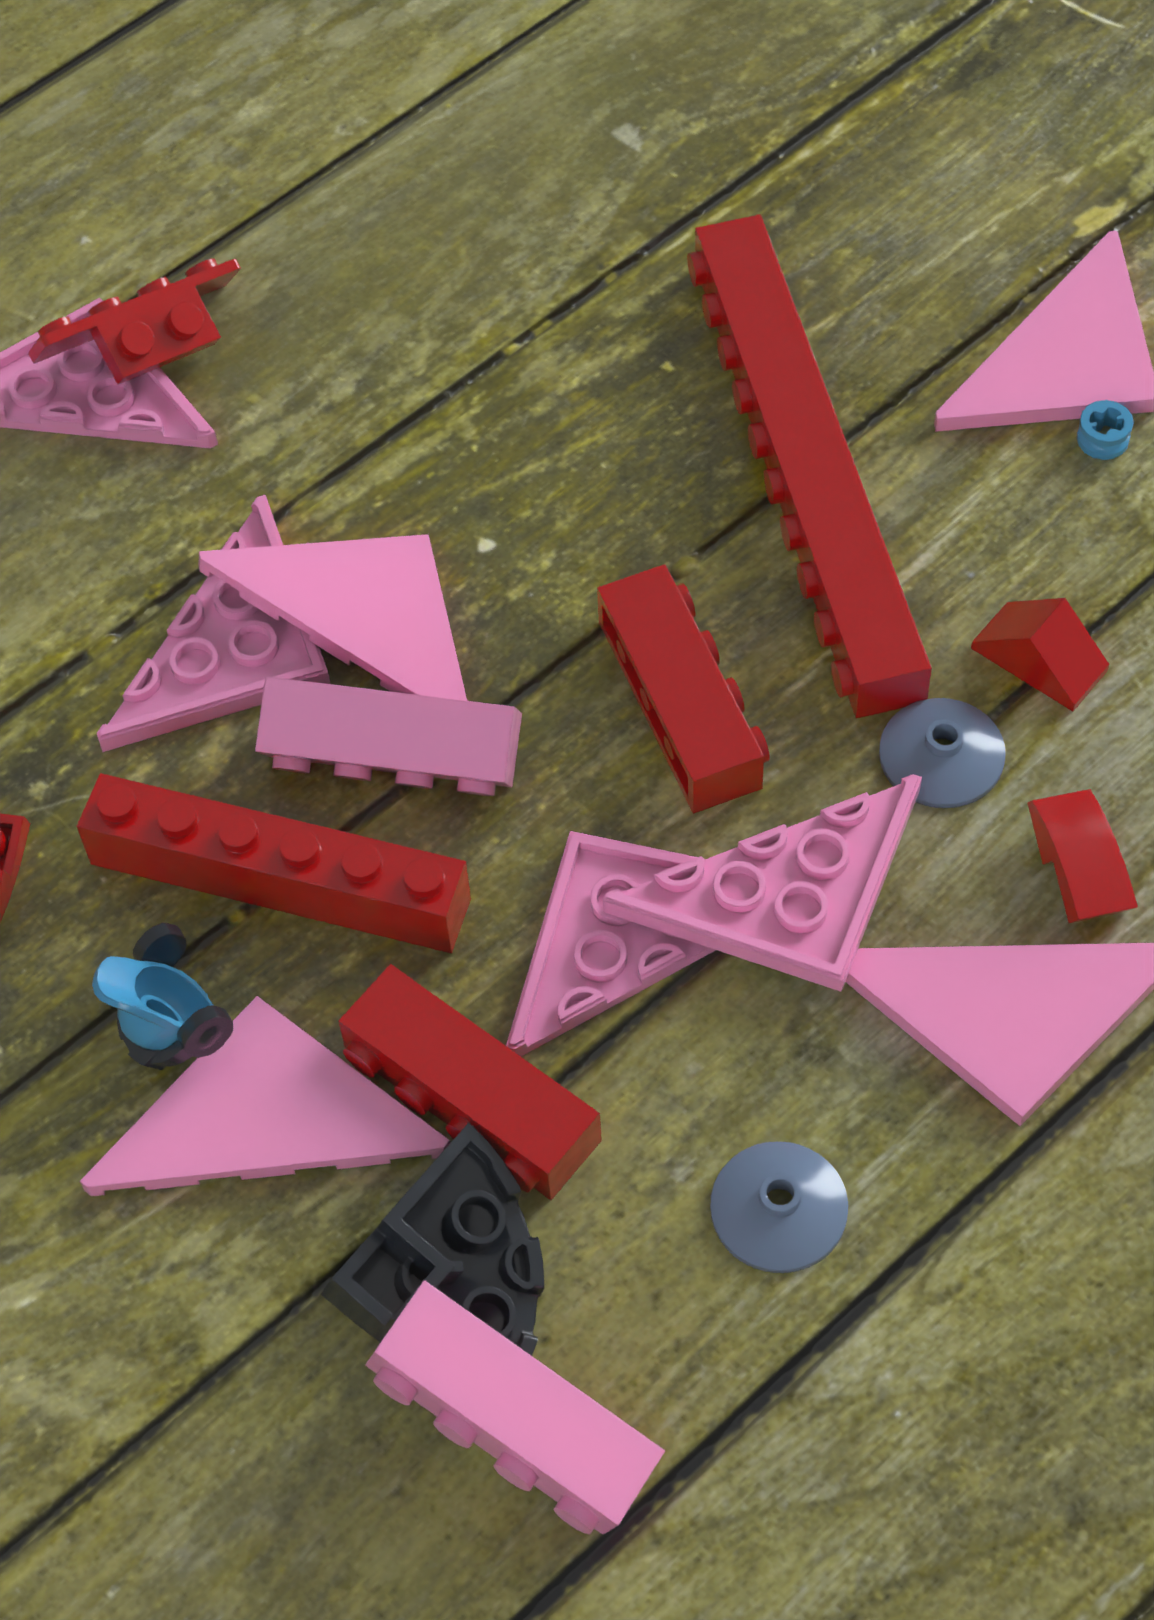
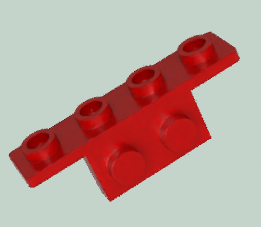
M215 258L207 259L185 272L186 278L171 284L167 277L154 280L137 291L139 297L121 303L119 297L104 300L93 306L88 311L89 317L73 323L68 316L56 319L38 330L40 337L28 354L33 364L94 340L117 385L215 345L221 336L201 296L225 287L241 270V267L236 258L219 265Z

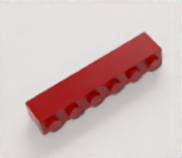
M102 773L98 776L76 826L91 865L451 954L471 901L467 865L464 860Z

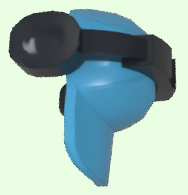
M169 923L153 926L142 935L133 949L134 959L116 956L107 957L97 967L92 983L94 994L98 999L118 1009L117 1027L120 1040H124L129 1050L128 1055L143 1066L159 1070L181 1064L192 1056L199 1058L215 1053L229 1039L234 1029L233 1021L224 1008L214 1006L208 998V994L194 979L183 971L173 968L184 954L187 944L181 929Z

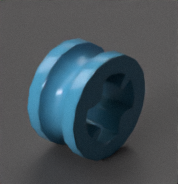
M1110 400L1096 401L1089 404L1082 411L1080 426L1077 433L1079 447L1084 453L1096 459L1107 460L1121 456L1128 449L1134 423L1132 414L1125 406ZM1103 426H1109L1113 428L1110 429L1107 432V434L1097 432L1100 431L1103 428Z

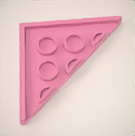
M1109 231L936 411L934 422L936 432L1080 419L1082 411L1089 404L1102 400L1118 402L1125 406L1131 414L1154 412V371L1118 231Z
M98 298L67 316L72 323L89 317L88 311L93 306L102 302V300ZM38 332L0 352V427L210 449L218 445L215 431L161 368L117 385L94 340L33 364L28 352L39 339Z
M266 495L255 499L251 505V514L238 533H232L221 550L283 545ZM213 575L212 577H207L196 595L191 594L168 627L167 638L152 660L147 658L122 695L123 703L108 725L103 724L97 732V737L102 751L105 752L262 705L265 676L330 684L329 674L320 648L309 641V634L282 617L280 621H277L239 597V590Z
M429 534L199 551L198 565L201 573L207 577L217 576L239 590V597L277 621H280L282 617L309 634V641L347 665L353 662L380 679V685L391 692L467 701Z
M912 774L902 778L899 785L870 796L867 792L822 809L820 815L788 828L783 824L739 841L738 847L705 860L700 856L654 874L653 880L621 892L617 888L607 892L603 899V912L841 992L919 794L922 777Z
M570 831L506 1046L519 1056H523L714 952L715 949L603 912V899L607 892L617 888L621 892L653 880L656 873L698 857Z
M1154 943L858 948L845 982L1017 1125L1021 1126L1154 990Z
M256 996L233 1020L234 1029L225 1044L215 1053L197 1058L80 1180L84 1191L90 1196L105 1195L107 1190L143 1186L145 1190L199 1185V1180L240 1176L241 1180L290 1175L295 1174V1170L334 1165H336L337 1169L390 1164V1159L431 1155L432 1159H436L450 1144V1140Z

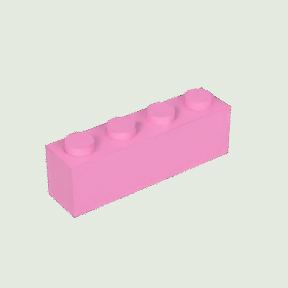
M265 676L255 752L272 757V768L283 771L310 773L312 762L335 765L333 776L371 781L372 770L396 773L395 784L432 789L434 778L458 781L457 792L494 796L496 786H513L522 713L514 706Z
M425 1280L365 1365L377 1374L373 1382L382 1392L403 1405L408 1406L412 1400L416 1401L437 1416L433 1425L445 1437L464 1448H470L472 1443L478 1445L497 1459L493 1467L504 1479L525 1491H530L533 1486L537 1487L558 1502L554 1511L562 1520L585 1534H591L596 1529L604 1535L620 1524L665 1452L664 1449Z

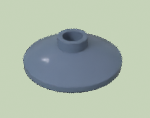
M931 698L917 701L904 707L890 719L881 736L879 758L882 770L893 787L901 784L902 778L912 774L922 777L916 803L934 808H955L981 799L994 788L1004 768L1005 744L995 723L978 708L954 699ZM935 739H947L953 743L941 745Z
M766 1142L741 1151L722 1168L712 1189L710 1211L718 1238L734 1257L758 1270L772 1273H790L817 1264L837 1246L847 1223L848 1198L842 1179L824 1157L807 1147L795 1143ZM774 1189H783L790 1192L793 1199L785 1205H776L768 1199L767 1195Z

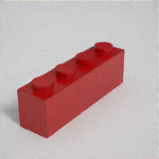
M666 564L597 587L599 624L692 813L695 814L763 789L764 763L770 760L767 742L758 726L750 728L742 714L745 710L744 701L740 689L732 677L724 679L718 667L720 663L719 653L711 633L708 630L700 632L693 619L696 616L695 607L684 583L676 585Z
M392 964L382 972L338 1020L345 1046L343 1054L358 1071L370 1078L378 1073L395 1086L394 1091L396 1095L411 1110L420 1115H425L429 1111L446 1123V1130L453 1139L470 1123L502 1158L522 1191L530 1192L534 1188L549 1200H552L602 1141L601 1120L598 1111Z

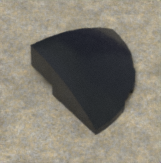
M470 1123L462 1129L384 1217L372 1234L332 1277L321 1292V1295L356 1325L381 1343L425 1280L532 1356L538 1340V1336L533 1335L537 1299L544 1291V1266L539 1238L531 1237L524 1215L518 1204L521 1189L517 1181L490 1143Z

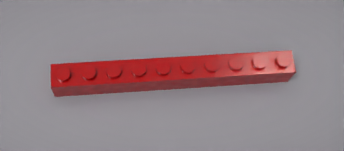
M759 214L696 227L695 252L687 254L690 278L694 287L701 285L705 294L702 295V307L708 328L717 327L720 337H717V350L722 369L724 371L732 370L735 380L732 382V391L736 409L740 415L747 413L751 424L748 425V438L752 454L755 459L763 458L767 467L764 470V483L771 505L780 504L784 516L780 517V527L784 545L787 551L796 550L800 563L797 564V577L801 593L805 599L813 597L817 611L814 612V625L818 641L822 648L831 647L835 659L831 663V671L836 692L840 698L848 696L856 719L901 709L917 701L928 699L932 672L931 664L762 216Z

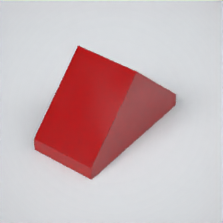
M1066 598L1007 602L972 641L971 649L1073 712L1107 673L1109 668L1108 661Z

